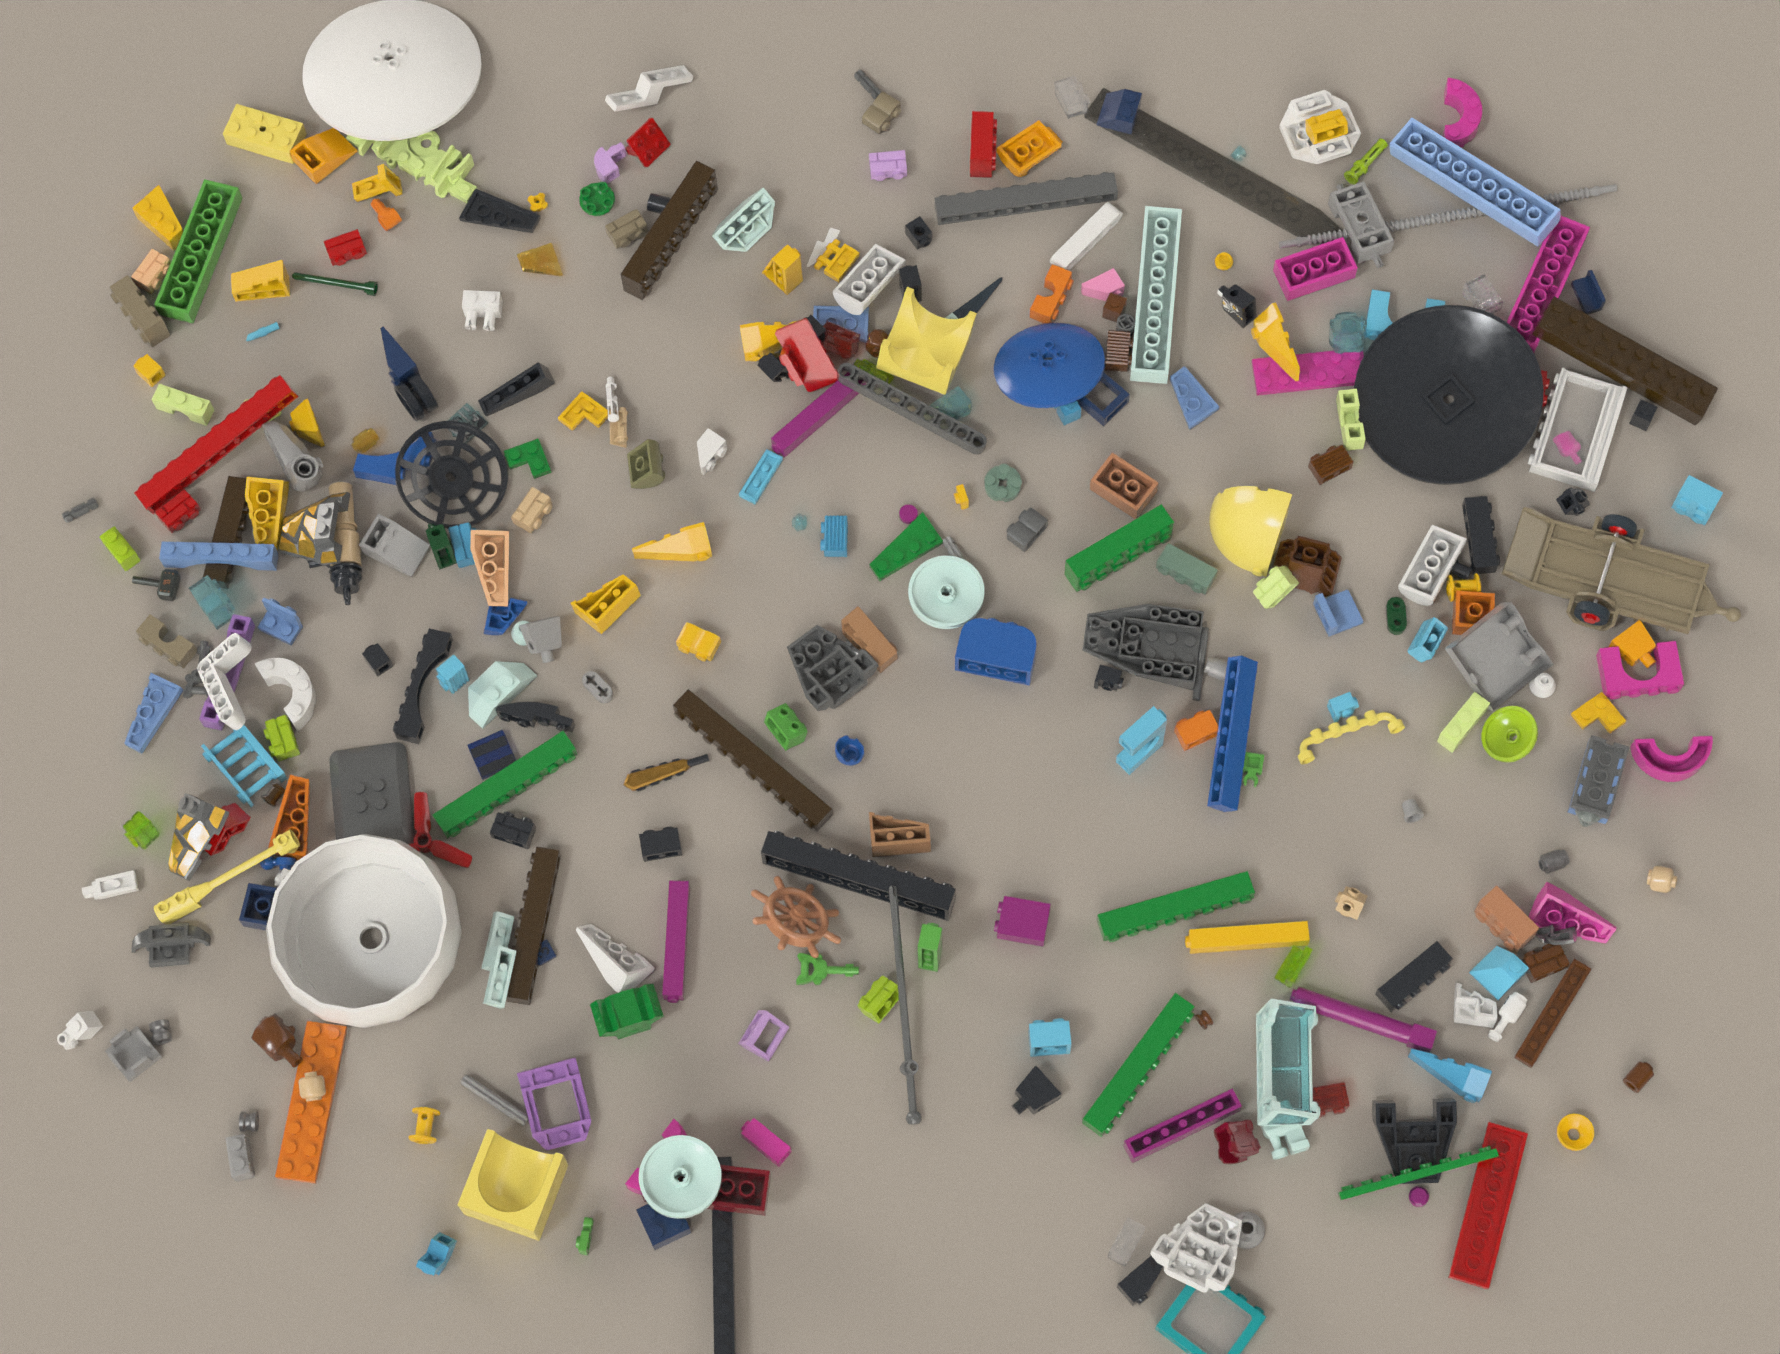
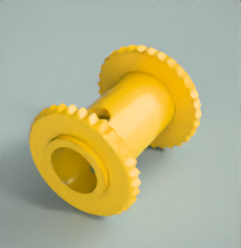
M1475 573L1474 578L1469 580H1453L1452 575H1449L1446 582L1449 601L1452 602L1454 600L1456 590L1481 592L1479 575Z
M429 1107L413 1108L412 1112L418 1114L415 1135H409L408 1139L419 1144L435 1143L437 1139L431 1137L433 1117L439 1116L440 1111Z

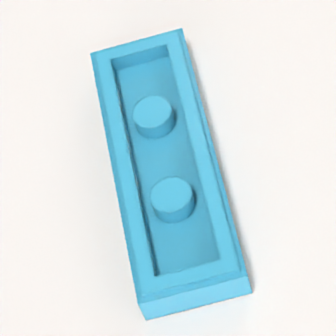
M766 449L741 489L739 497L756 505L783 461V457Z

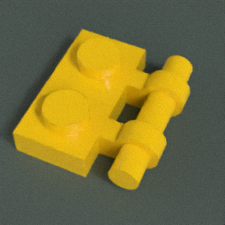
M834 239L832 243L826 246V251L816 259L817 262L814 268L819 271L822 266H825L824 274L839 283L859 258L860 252L847 244H844L840 249L838 247L840 241ZM832 254H835L834 258L832 260H829V257Z

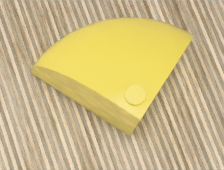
M1255 486L1231 487L1225 489L1222 494L1218 493L1212 503L1209 524L1212 538L1220 552L1236 566L1250 571L1256 576L1267 577L1286 523L1292 494L1269 488L1268 491H1261Z

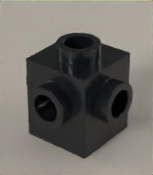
M1568 488L1556 499L1565 515L1578 516L1585 512V508L1590 505L1587 499L1588 496L1582 489Z

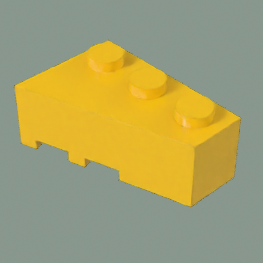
M787 244L770 260L765 270L762 271V274L786 295L803 282L800 252Z
M624 574L602 585L603 588L593 593H587V596L576 602L574 600L570 603L575 614L600 634L606 631L641 596L637 585Z

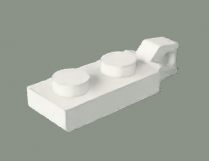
M133 870L95 879L94 882H91L92 886L82 888L85 899L94 897L95 900L139 891L136 873Z

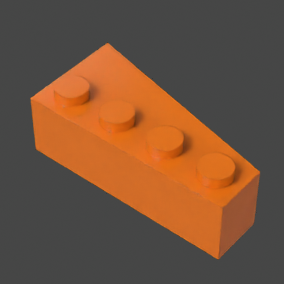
M294 775L289 776L268 848L274 846V838L290 829L298 838L300 847H298L296 852L287 853L282 857H292L300 860L308 854L309 779Z

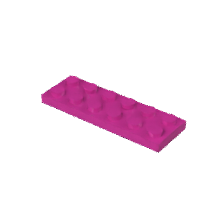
M1353 348L1295 354L1300 367L1299 381L1291 378L1271 357L1252 359L1256 394L1258 396L1354 386L1356 374L1364 356L1363 349Z

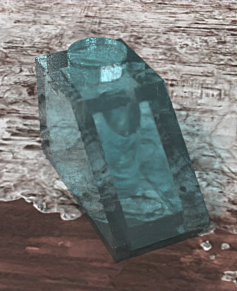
M959 386L929 405L956 420L960 417H966L972 410L971 400Z

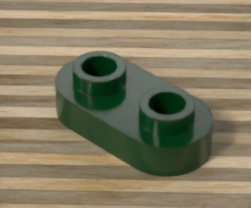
M1399 597L1390 598L1386 604L1387 629L1393 635L1402 634L1407 626L1406 604ZM1393 604H1398L1399 607L1395 608ZM1398 621L1401 625L1397 626L1394 622Z

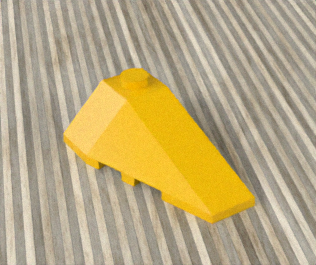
M704 522L683 527L680 529V533L675 535L666 534L660 541L651 540L632 548L634 559L705 561L712 557Z

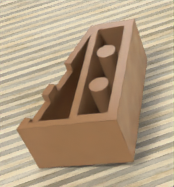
M859 606L841 620L842 634L855 648L867 651L878 663L879 667L877 670L880 673L898 659V649L885 638L884 634L877 629Z
M869 812L872 857L931 852L929 824L907 819L903 821L893 819L892 816L884 817Z

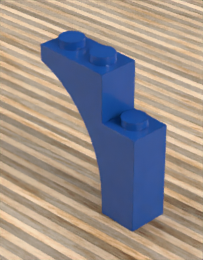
M428 432L432 442H436L433 433ZM419 437L417 441L410 445L403 457L404 460L414 463L417 455L426 447L422 437ZM399 452L381 456L357 454L353 468L356 478L396 485L395 465ZM430 452L422 458L419 463L420 466L430 467L432 462ZM403 467L400 469L401 480L404 479L406 468Z

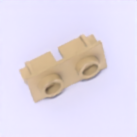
M620 407L618 410L619 420L617 422H610V444L626 448L628 440V411L625 407Z

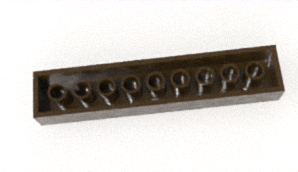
M1555 296L1548 303L1532 333L1537 338L1695 426L1704 417L1718 390V387Z

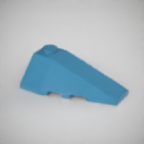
M1411 1049L1408 1058L1459 1096L1464 1097V1100L1475 1103L1480 1102L1492 1073L1491 1070L1470 1063H1466L1465 1066L1458 1065L1451 1058L1439 1060V1057L1435 1054Z

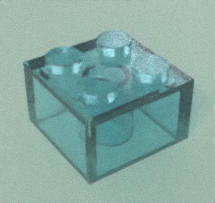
M207 575L189 587L197 604L217 630L231 621L235 608L215 579L211 580Z

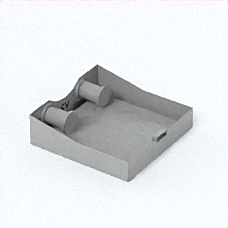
M1512 602L1500 603L1445 648L1472 690L1490 702L1487 710L1494 711L1519 689L1554 665L1544 649L1530 635L1523 618Z

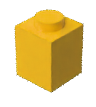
M148 354L139 358L133 365L137 374L151 387L166 376L162 367Z

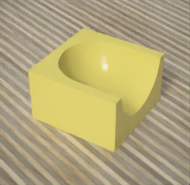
M487 1129L458 1202V1207L466 1216L540 1241L567 1171L568 1163L564 1155L560 1153L546 1154L513 1143L495 1131Z

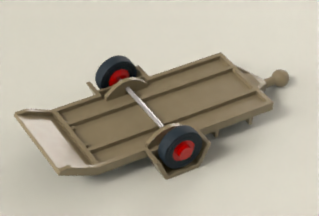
M1527 507L1522 509L1501 574L1531 589L1568 599L1569 604L1566 613L1575 624L1599 631H1606L1615 626L1619 614L1633 618L1634 622L1640 620L1664 627L1666 632L1671 629L1689 634L1693 618L1716 613L1726 616L1730 622H1736L1741 617V611L1737 607L1723 608L1718 606L1705 583L1710 564L1641 545L1645 529L1637 530V524L1628 517L1610 514L1602 520L1600 516H1596L1593 528L1589 530L1551 519L1534 509Z

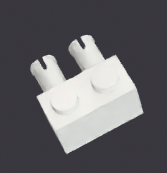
M464 290L462 309L466 317L464 328L470 330L472 327V330H476L477 317H484L483 329L489 331L490 327V331H494L495 318H501L503 300L501 293L498 291Z

